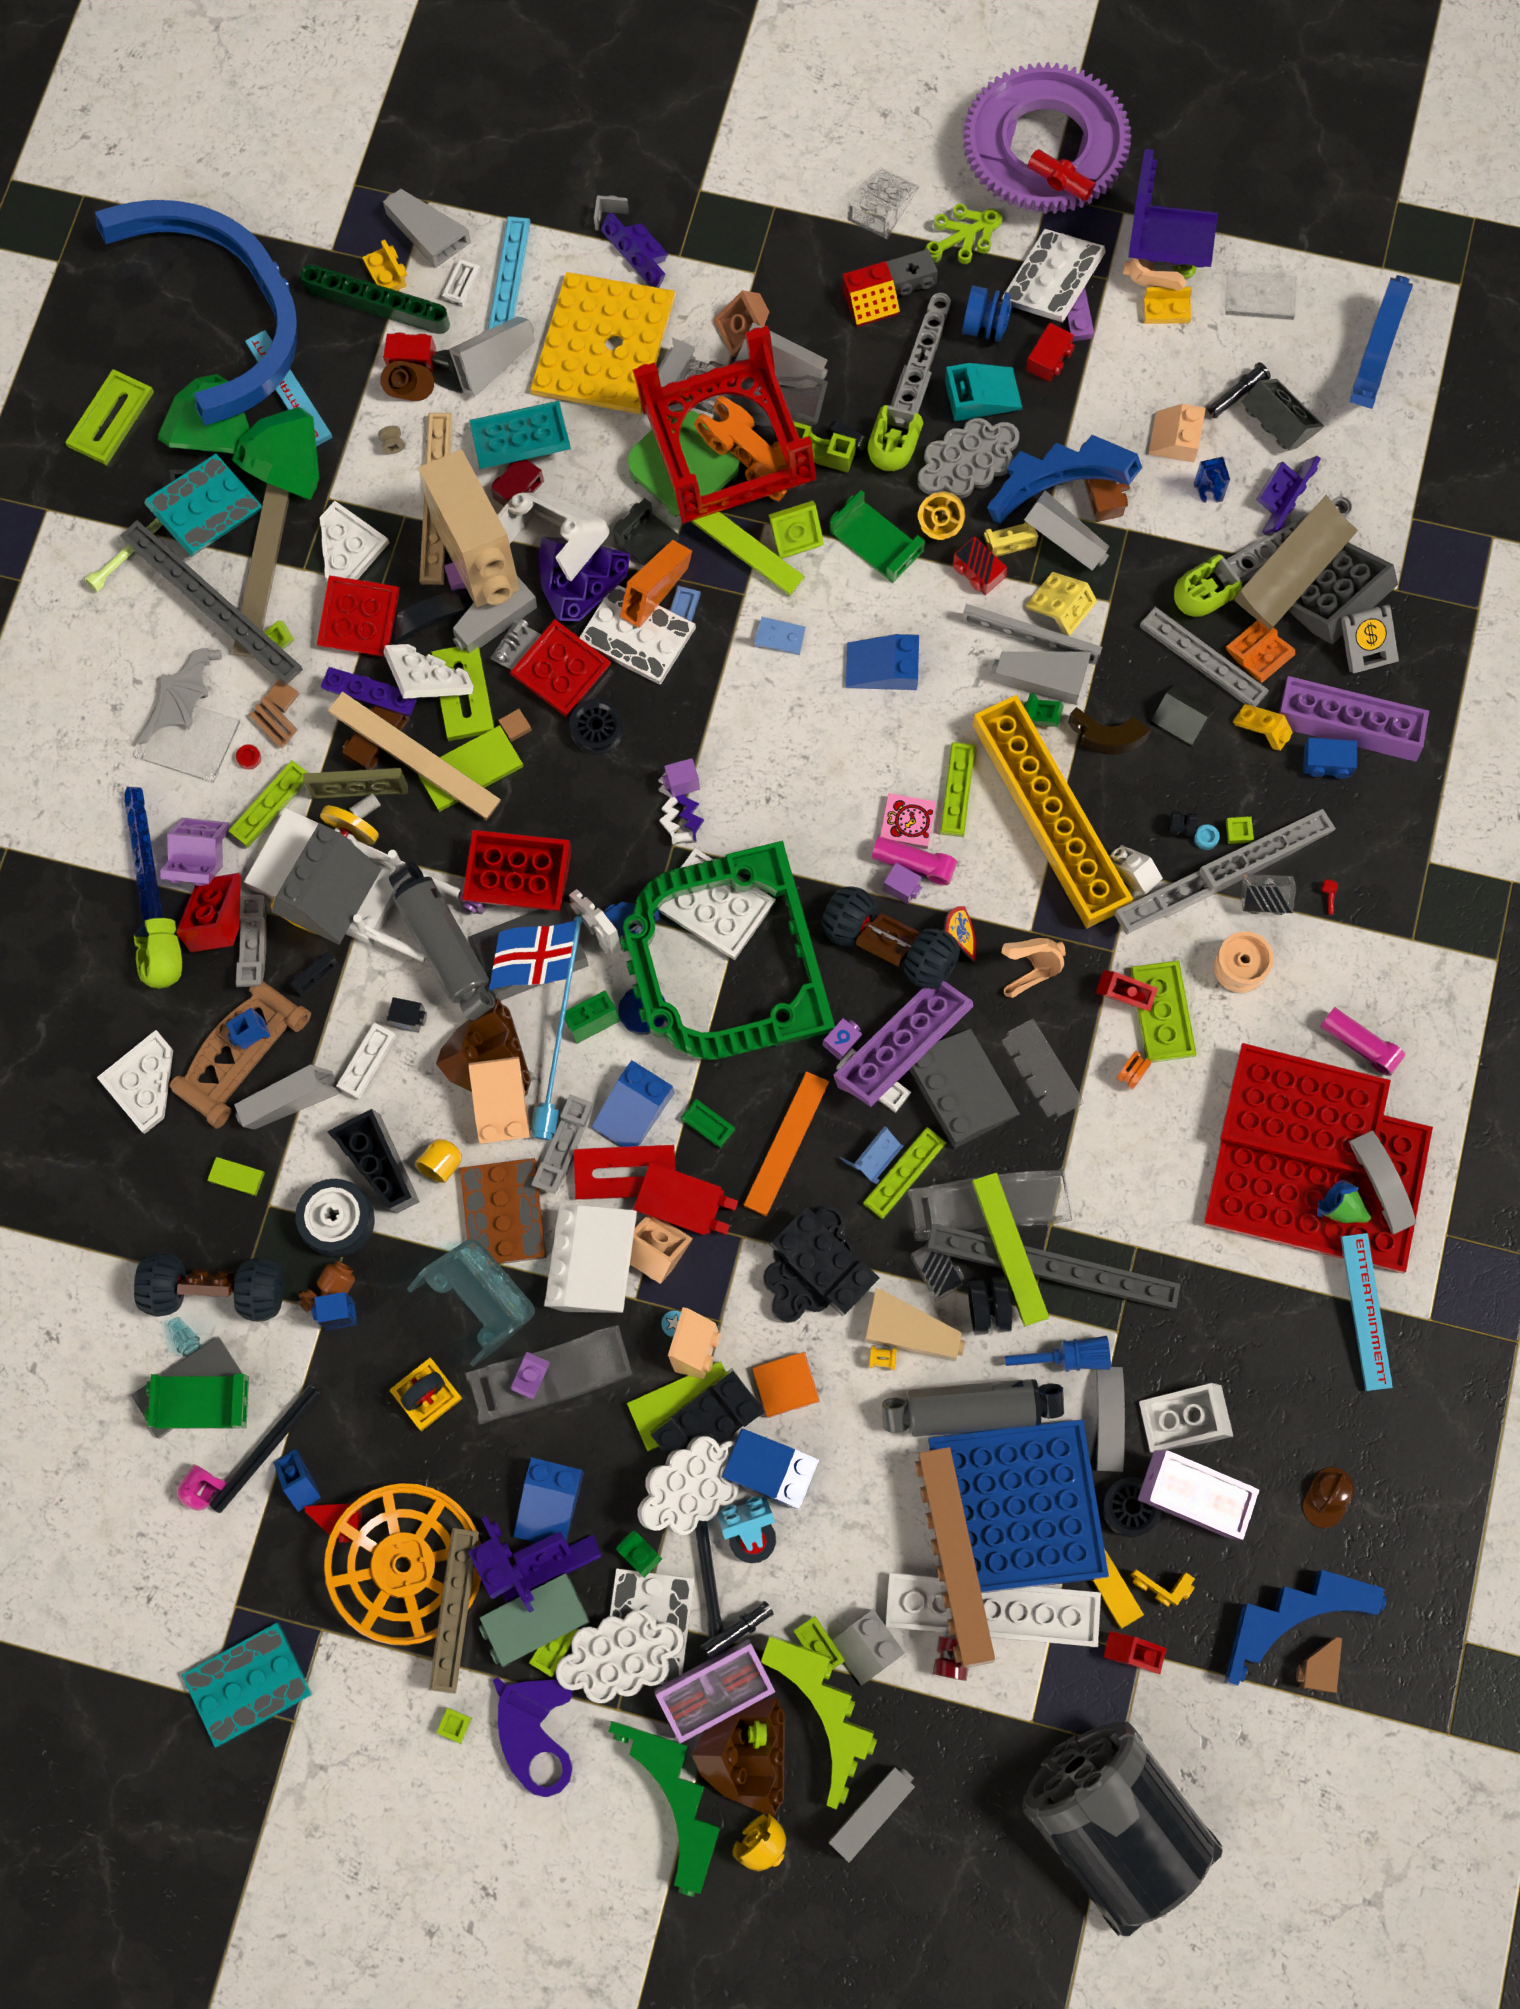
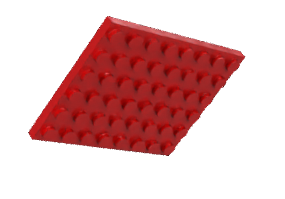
M1384 1115L1379 1141L1389 1155L1403 1183L1416 1220L1433 1127ZM1223 1140L1220 1141L1203 1223L1205 1226L1344 1259L1340 1237L1368 1233L1373 1267L1402 1274L1406 1273L1415 1227L1414 1224L1398 1233H1391L1382 1213V1210H1384L1368 1177ZM1345 1180L1358 1187V1193L1371 1219L1366 1223H1341L1325 1215L1324 1217H1319L1317 1213L1318 1202L1320 1199L1323 1201L1327 1192L1337 1182Z

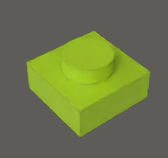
M278 620L264 631L283 650L295 641L282 620Z
M1252 817L1226 819L1228 844L1253 842Z
M447 1707L436 1733L462 1744L472 1718Z

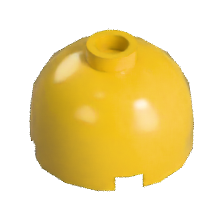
M946 491L934 492L927 496L918 511L921 529L929 537L938 540H944L956 535L962 528L965 520V509L961 500L953 493Z
M762 1814L744 1829L742 1833L747 1836L741 1843L737 1840L733 1849V1856L742 1865L755 1871L778 1866L784 1858L783 1852L786 1847V1836L783 1827L770 1814H768V1817Z

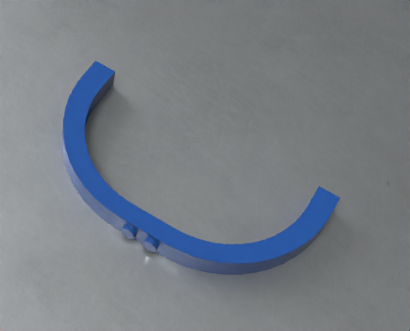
M144 200L125 203L95 212L97 229L106 244L153 232L185 233L208 239L223 246L247 266L275 315L277 329L274 340L264 357L243 375L224 384L194 393L195 408L204 425H209L238 415L254 407L269 396L283 381L294 360L297 348V319L286 278L281 277L278 264L271 260L258 239L232 218L210 208L188 202Z

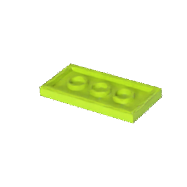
M500 725L439 757L483 788L523 767V763ZM418 774L439 812L459 802Z
M1179 960L1130 967L1131 978L1158 988L1150 1011L1137 1008L1145 1058L1150 1059L1153 1063L1196 1057V1047Z
M721 1361L712 1365L711 1371L706 1372L704 1379L686 1376L627 1403L648 1452L659 1447L652 1438L650 1431L726 1373Z

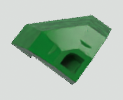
M218 374L196 378L175 396L158 434V439L170 448L234 454L240 438L249 430V426L244 412L209 425H204L195 408L194 393L229 382Z
M297 407L260 419L240 438L232 461L244 471L266 483L311 499L314 491L317 489L319 480L313 416L303 408Z

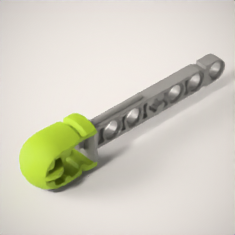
M937 293L930 299L927 313L923 319L908 365H905L891 405L882 406L877 416V421L868 442V452L872 463L882 470L896 471L902 469L910 461L923 426V420L918 411L931 376L929 370L945 326V321H947L950 312L951 300L944 293ZM942 301L946 304V307L937 308L934 304ZM930 320H937L940 322V325L931 327L928 325V322ZM925 338H930L934 342L931 345H924L921 341ZM924 353L925 358L922 363H919L921 354ZM917 375L921 380L917 383H912L908 378ZM911 394L914 396V400L906 402L902 399V396ZM887 424L908 429V434L901 436L902 431L891 429L889 433H886ZM883 435L884 439L887 440L886 444H883ZM899 443H902V448L898 447Z
M1343 496L1331 500L1334 506L1342 504L1346 508V512L1341 514L1347 518L1352 510L1351 501ZM1306 516L1270 537L1268 535L1226 560L1223 556L1217 554L1185 573L1177 581L1174 589V600L1178 608L1186 615L1202 617L1225 605L1228 601L1235 599L1242 590V583L1251 579L1270 558L1264 557L1260 549L1268 548L1273 555L1282 545L1281 539L1286 540ZM1243 559L1251 560L1253 568H1245L1241 561ZM1213 572H1215L1225 586L1224 590L1218 593L1214 591L1218 586L1212 578L1209 580L1203 579L1209 577Z

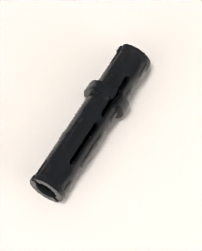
M763 1601L746 1614L744 1612L739 1616V1620L706 1643L700 1645L702 1653L713 1648L707 1652L705 1657L711 1660L746 1633L754 1632L756 1626L774 1615L772 1608L761 1613L767 1609L769 1604Z

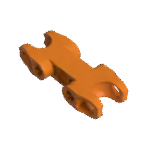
M719 396L713 405L715 413L722 419V422L714 421L706 414H700L697 417L694 426L706 444L720 455H725L728 451L731 452L748 468L745 471L748 481L788 468L779 443L775 442L770 446L752 430L755 424L752 416L728 398ZM787 490L768 496L773 500L780 501Z

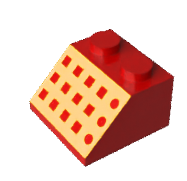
M886 261L843 274L842 290L857 327L900 314L894 281Z

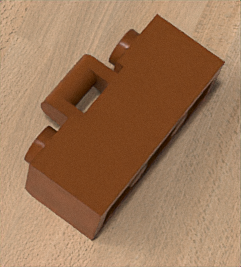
M1083 479L1096 522L1119 518L1124 515L1125 507H1128V499L1126 493L1122 492L1129 490L1130 485L1116 484V481Z

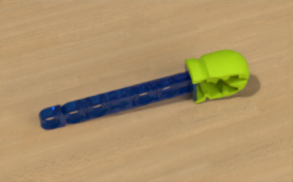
M128 786L125 790L124 802L143 924L134 934L135 946L138 947L136 951L137 971L142 982L150 987L161 989L169 987L179 980L182 971L181 949L178 938L174 935L176 931L175 921L163 918L148 820L144 808L143 790L141 787Z

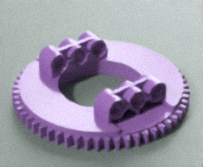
M1037 62L1036 68H1033L1030 63L1027 70L1021 65L1019 66V72L1011 68L1010 75L1003 72L1002 79L996 76L994 83L989 81L988 87H983L981 94L977 93L976 100L972 101V105L968 109V115H966L964 123V154L967 156V164H971L970 170L975 171L974 177L980 178V185L985 184L986 191L991 190L994 197H1000L1001 202L1005 200L1009 202V206L1013 204L1017 206V209L1035 210V213H1038V211H1044V214H1047L1048 211L1056 213L1060 210L1066 212V209L1070 208L1075 210L1076 206L1082 208L1086 202L1092 203V198L1099 199L1100 193L1105 194L1107 187L1112 188L1113 181L1117 182L1118 176L1122 174L1131 145V127L1128 126L1127 112L1122 111V103L1118 104V96L1113 97L1114 91H1106L1107 84L1099 86L1100 79L1092 81L1093 74L1085 77V70L1076 73V67H1073L1069 71L1067 64L1060 69L1058 63L1051 68L1049 62L1046 63L1044 68H1042L1040 62ZM1049 109L1062 112L1079 124L1083 130V137L1077 159L1072 164L1078 173L1096 183L1087 201L1079 199L1064 189L1062 191L1054 190L1050 187L1046 178L1027 168L1028 164L1015 156L1011 150V143L1020 116L1034 110Z

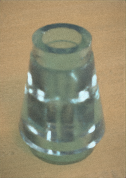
M176 1317L167 1324L178 1353H182L183 1356H189L200 1348V1337L181 1317Z

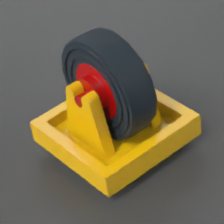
M432 1358L426 1360L390 1389V1392L420 1431H423L463 1399Z

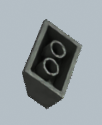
M1278 379L1259 380L1241 401L1246 407L1245 411L1250 416L1256 417L1261 422V427L1266 432L1272 433L1277 438L1276 442L1283 449H1297L1324 427Z

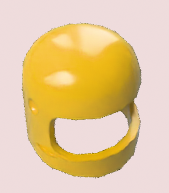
M436 1139L417 1158L414 1164L417 1170L424 1176L445 1184L461 1163L462 1154L452 1142L446 1139Z

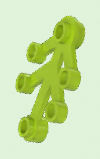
M956 204L954 206V218L957 220L965 218L977 222L970 225L948 220L944 214L935 216L934 227L937 230L946 229L956 231L957 233L940 242L931 241L925 246V250L929 249L934 263L942 258L944 250L964 240L963 248L958 253V260L962 264H968L972 259L971 250L975 234L983 229V236L978 240L977 250L983 254L988 253L991 249L990 239L992 232L999 228L1002 223V215L998 210L986 209L981 213L967 210L964 204ZM962 210L963 213H957L956 211ZM942 220L944 223L940 224L938 221ZM981 244H987L988 246L982 247ZM967 254L968 257L965 258V257H962L961 255Z

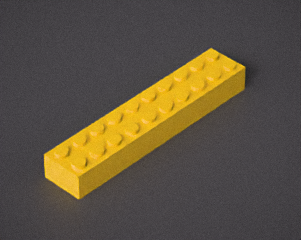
M1017 694L974 714L972 726L1085 928L1088 929L1114 916L1116 910L1131 904L1133 898Z

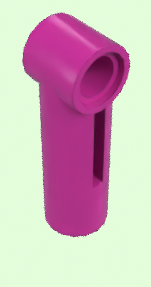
M878 836L871 859L891 866L898 863L916 874L927 877L936 884L945 886L950 884L957 865V860L950 855L943 853L933 854Z
M1336 1007L1332 1009L1320 1026L1370 1061L1372 1067L1383 1075L1391 1076L1405 1057V1053L1400 1047L1394 1043L1382 1040Z

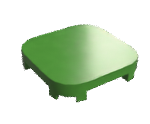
M691 410L682 423L679 440L690 474L695 473L700 495L704 496L721 490L730 480L734 482L739 475L740 461L731 452L728 451L725 455H720L706 444L694 426L699 414ZM671 418V424H674L677 419ZM651 430L629 453L628 467L630 476L635 484L639 483L667 507L669 514L677 517L679 511L675 493L653 430Z

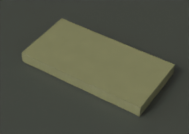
M401 768L303 773V782L312 799L363 797L371 793L374 796L408 793V784Z

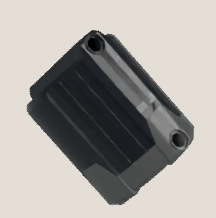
M1112 1721L1110 1724L1096 1727L1079 1736L1074 1735L1065 1742L1058 1744L1041 1763L1040 1770L1034 1776L1028 1787L1027 1794L1023 1798L1022 1810L1047 1840L1117 1936H1130L1143 1924L1164 1916L1180 1905L1200 1885L1211 1865L1222 1856L1223 1849L1219 1840L1205 1826L1143 1743L1139 1733L1128 1721L1125 1723Z

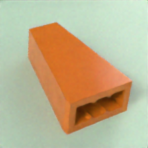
M672 540L627 582L620 617L640 628L686 572L692 550Z

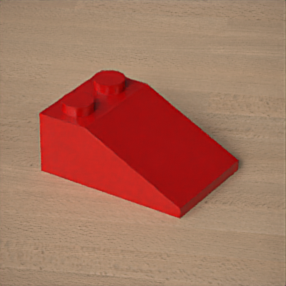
M239 873L215 876L209 884L203 886L195 885L176 932L190 952L233 946L240 925L241 875Z

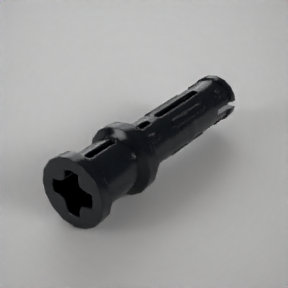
M1257 362L1254 365V369L1247 374L1241 375L1236 385L1207 407L1209 414L1211 415L1214 412L1212 417L1218 418L1220 414L1246 393H1249L1259 380H1269L1271 374L1268 368L1263 363Z

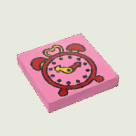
M888 793L880 836L912 847L928 849L936 801Z

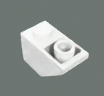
M1121 845L1109 856L1122 880L1132 889L1147 894L1163 879L1153 860L1147 855Z

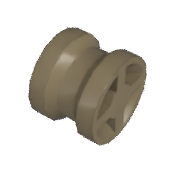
M387 426L378 432L379 440L383 442L381 445L382 451L385 454H395L404 449V441L400 438L401 430L398 426Z

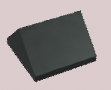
M1174 684L1165 694L1150 723L1192 747L1216 710V707Z

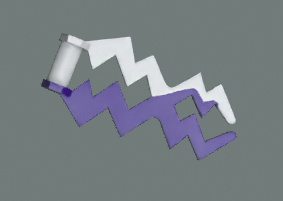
M661 776L660 779L658 780V782H660V783L663 784V780H662V776ZM662 785L658 791L669 796L670 799L662 807V811L667 814L660 819V823L671 835L672 844L676 845V843L687 841L697 842L696 833L704 819L692 813L697 809L699 803L685 797L686 794L672 797L670 789L665 790L664 785ZM680 803L686 807L679 817L689 821L684 827L692 831L674 833L680 828L679 825L671 822L679 814L678 810L672 808L675 804Z

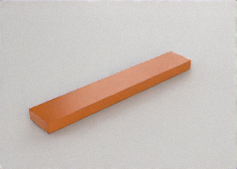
M806 1071L748 1194L744 1207L767 1217L829 1085V1081Z

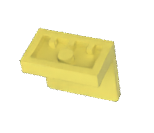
M1052 572L1028 601L1026 607L1028 610L1054 618L1062 634L1070 636L1097 603V600L1087 582Z

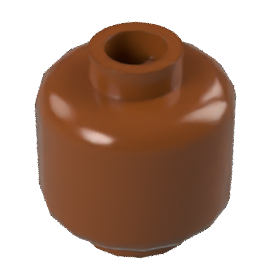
M335 1261L334 1264H327L317 1280V1286L322 1290L320 1294L322 1296L342 1292L348 1294L355 1282V1277L352 1274L353 1269L339 1261Z

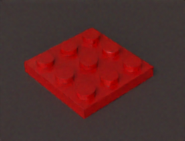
M329 575L317 646L386 658L384 648L385 645H390L400 588Z
M554 619L510 671V675L567 718L609 668L611 662Z

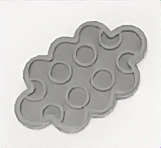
M975 418L968 421L964 429L954 428L949 430L945 434L943 441L931 442L926 447L924 453L926 465L918 473L919 488L929 495L934 492L946 491L962 499L968 497L974 488L988 487L992 483L994 476H1002L1008 473L1007 468L1013 459L1011 451L1019 443L1018 429L1008 422H1001L992 426L987 420Z

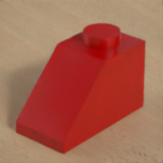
M1103 970L1095 993L1123 1004L1150 1011L1158 988L1115 971Z
M352 1504L305 1506V1512L330 1535L336 1522ZM362 1507L346 1522L358 1531L362 1528ZM340 1532L338 1536L339 1543L353 1542Z
M1110 1631L1105 1645L1104 1658L1160 1675L1166 1648L1134 1636Z

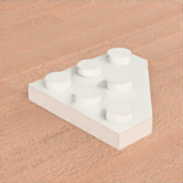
M336 501L320 516L325 578L327 582L329 575L358 580L390 543L388 538Z
M409 644L385 645V657L403 698L473 693L474 686L467 671L460 668L454 670L445 666V661L430 654L427 656L416 652V648Z
M577 889L569 894L571 901L569 907L576 916L581 915L584 919L583 924L591 935L596 934L599 940L598 944L606 954L610 952L614 958L619 955L622 949L617 929L599 908L594 910L595 906L588 898L581 899L582 894Z
M157 1030L97 1077L144 1134L165 1117L173 1049Z

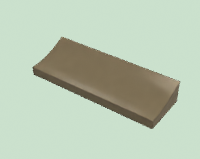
M1326 494L1242 588L1234 601L1271 630L1351 540L1358 529L1338 511Z

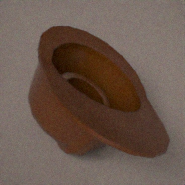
M394 361L383 369L380 376V384L389 396L410 401H421L432 393L434 377L422 365L405 361Z
M1329 1467L1319 1471L1315 1476L1303 1501V1512L1307 1520L1314 1526L1330 1528L1338 1524L1343 1518L1355 1491L1353 1481L1345 1471L1336 1467Z

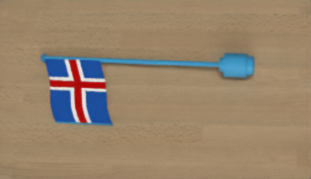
M581 916L575 917L572 922L553 926L508 929L499 932L489 991L506 986L542 985L566 979L545 1103L540 1102L539 1107H534L530 1129L533 1131L532 1137L552 1140V1134L556 1132L559 1110H555V1105L550 1104L580 926L581 922H584Z

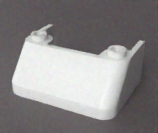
M518 493L510 499L497 515L508 535L509 544L534 514L560 526L561 534L568 543L555 558L569 581L574 579L609 535V528L603 519L551 493Z

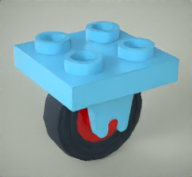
M755 1496L748 1499L744 1504L738 1506L728 1505L722 1508L721 1512L717 1513L724 1539L729 1538L731 1550L741 1561L751 1564L759 1563L772 1554L776 1545V1533L771 1524L775 1523L766 1497Z

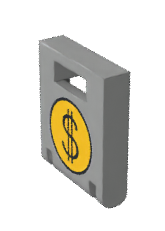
M1389 605L1382 606V611L1379 607L1350 614L1353 625L1350 624L1348 616L1341 617L1350 672L1357 673L1399 661L1392 613ZM1380 652L1382 657L1368 662L1363 661V656Z

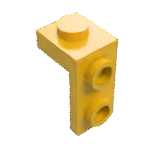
M1248 704L1242 707L1233 720L1236 726L1265 734L1272 749L1279 751L1290 740L1293 733L1285 715Z
M1136 1569L1130 1574L1135 1578L1133 1581L1135 1585L1144 1591H1147L1149 1588L1157 1594L1155 1599L1167 1607L1170 1604L1177 1606L1182 1598L1187 1600L1195 1588L1191 1585L1195 1578L1188 1573H1183L1170 1593Z

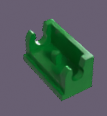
M605 990L566 1010L564 1019L577 1044L620 1022L617 1010Z

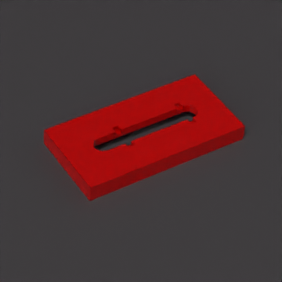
M675 1145L574 1149L575 1200L638 1197L645 1176L594 1178L593 1171L597 1168L649 1166L650 1162L676 1171Z

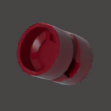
M939 1636L937 1652L940 1654V1657L935 1659L933 1674L967 1681L969 1668L962 1669L961 1662L956 1663L955 1660L951 1659L953 1656V1646H957L956 1639Z

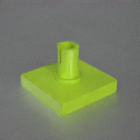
M814 501L769 515L777 555L781 559L824 545Z

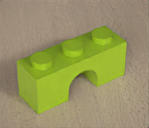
M794 422L799 438L809 436L811 439L814 463L849 472L855 455L856 439L833 433L832 439H821L812 433L811 426Z

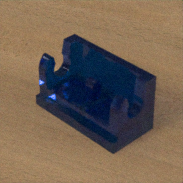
M1224 457L1200 461L1193 485L1194 488H1197L1200 499L1204 503L1207 501L1206 492L1213 493L1216 503L1223 502L1230 482Z

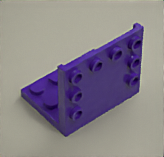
M1145 149L1128 257L1146 259L1150 262H1170L1174 265L1188 264L1198 268L1211 267L1218 213L1150 205L1157 159H1153L1154 150Z

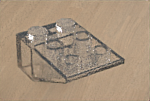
M879 167L858 187L849 201L847 220L887 239L917 192L919 185Z

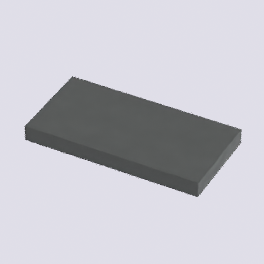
M217 1337L160 1376H234V1374L243 1373L221 1338ZM146 1385L131 1395L143 1416L145 1415V1408L149 1407ZM151 1428L159 1439L173 1430Z

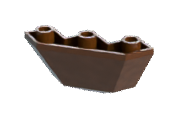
M498 998L495 999V1006L475 1021L469 1019L453 1033L441 1048L436 1061V1065L450 1082L472 1092L469 1063L519 1057L525 1096L528 1094L531 1077L511 1012Z
M771 1697L750 1705L713 1725L701 1735L692 1754L700 1775L724 1797L771 1816H776L779 1806L784 1800L785 1713L781 1709L777 1697ZM754 1720L765 1723L767 1728L766 1745L759 1746V1749H754L753 1743L748 1742V1727L753 1726Z

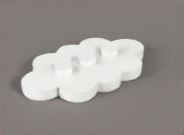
M698 1436L689 1442L686 1450L676 1449L668 1455L666 1465L653 1467L646 1477V1488L649 1495L642 1500L638 1508L640 1523L650 1530H661L667 1527L675 1534L687 1535L696 1528L699 1520L709 1521L713 1519L718 1512L719 1505L731 1503L738 1493V1484L721 1477L735 1441H723L718 1444L711 1437Z
M633 1610L624 1619L614 1616L607 1617L600 1623L598 1629L584 1627L576 1632L571 1643L573 1654L567 1655L558 1663L556 1678L559 1684L566 1689L579 1690L583 1688L586 1696L596 1703H607L617 1693L623 1696H633L640 1691L643 1684L655 1686L664 1682L669 1673L668 1659L678 1655L683 1649L685 1642L684 1634L675 1624L668 1622L657 1624L653 1615L644 1610Z

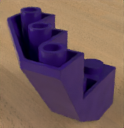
M541 537L538 557L541 588L558 620L580 621L627 577L630 553L600 545L574 579L569 581L555 558L568 541L564 538Z

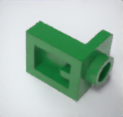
M635 1530L626 1536L616 1548L644 1578L663 1559Z

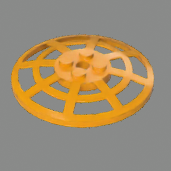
M401 1483L387 1485L360 1497L346 1509L336 1522L325 1550V1583L330 1599L338 1613L360 1634L372 1640L390 1645H412L436 1638L437 1628L425 1633L421 1622L422 1617L435 1611L441 1605L444 1584L432 1578L435 1563L447 1560L451 1537L446 1529L436 1520L443 1508L446 1507L457 1517L465 1530L477 1531L466 1512L447 1495L433 1488L418 1484ZM393 1494H418L435 1500V1503L428 1514L409 1509L396 1510ZM383 1498L385 1513L371 1519L360 1531L346 1523L362 1506L374 1499ZM397 1518H411L421 1521L422 1524L415 1534L400 1533ZM387 1521L390 1536L385 1538L380 1544L366 1537L367 1533L375 1526ZM431 1528L441 1537L446 1549L432 1552L430 1546L424 1541ZM341 1532L353 1541L348 1554L347 1573L332 1577V1554L336 1540ZM478 1536L477 1546L481 1545L479 1536ZM359 1546L373 1554L370 1568L355 1571L356 1555ZM405 1558L409 1561L410 1568L407 1572H399L396 1569L395 1563L397 1559ZM475 1565L468 1609L471 1607L481 1583V1577ZM369 1579L374 1580L377 1587L381 1590L374 1603L369 1601L363 1594L358 1582ZM350 1584L356 1598L369 1610L361 1624L344 1608L335 1587ZM425 1587L439 1594L431 1604L418 1610L415 1594L422 1591ZM390 1596L404 1598L408 1613H393L382 1608ZM379 1616L391 1621H410L414 1636L390 1637L378 1634L370 1629Z

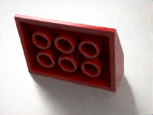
M473 830L462 901L560 911L572 852L570 841Z

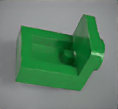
M1030 693L1024 708L1034 725L1058 727L1064 705L1061 701L1039 700L1036 694Z

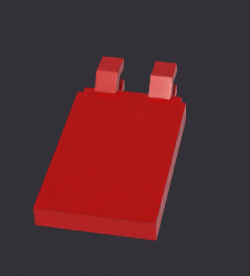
M650 1162L633 1210L705 1235V1233L709 1234L710 1230L727 1235L730 1225L714 1219L719 1206L735 1211L738 1201L723 1196L724 1191L721 1190L722 1187Z

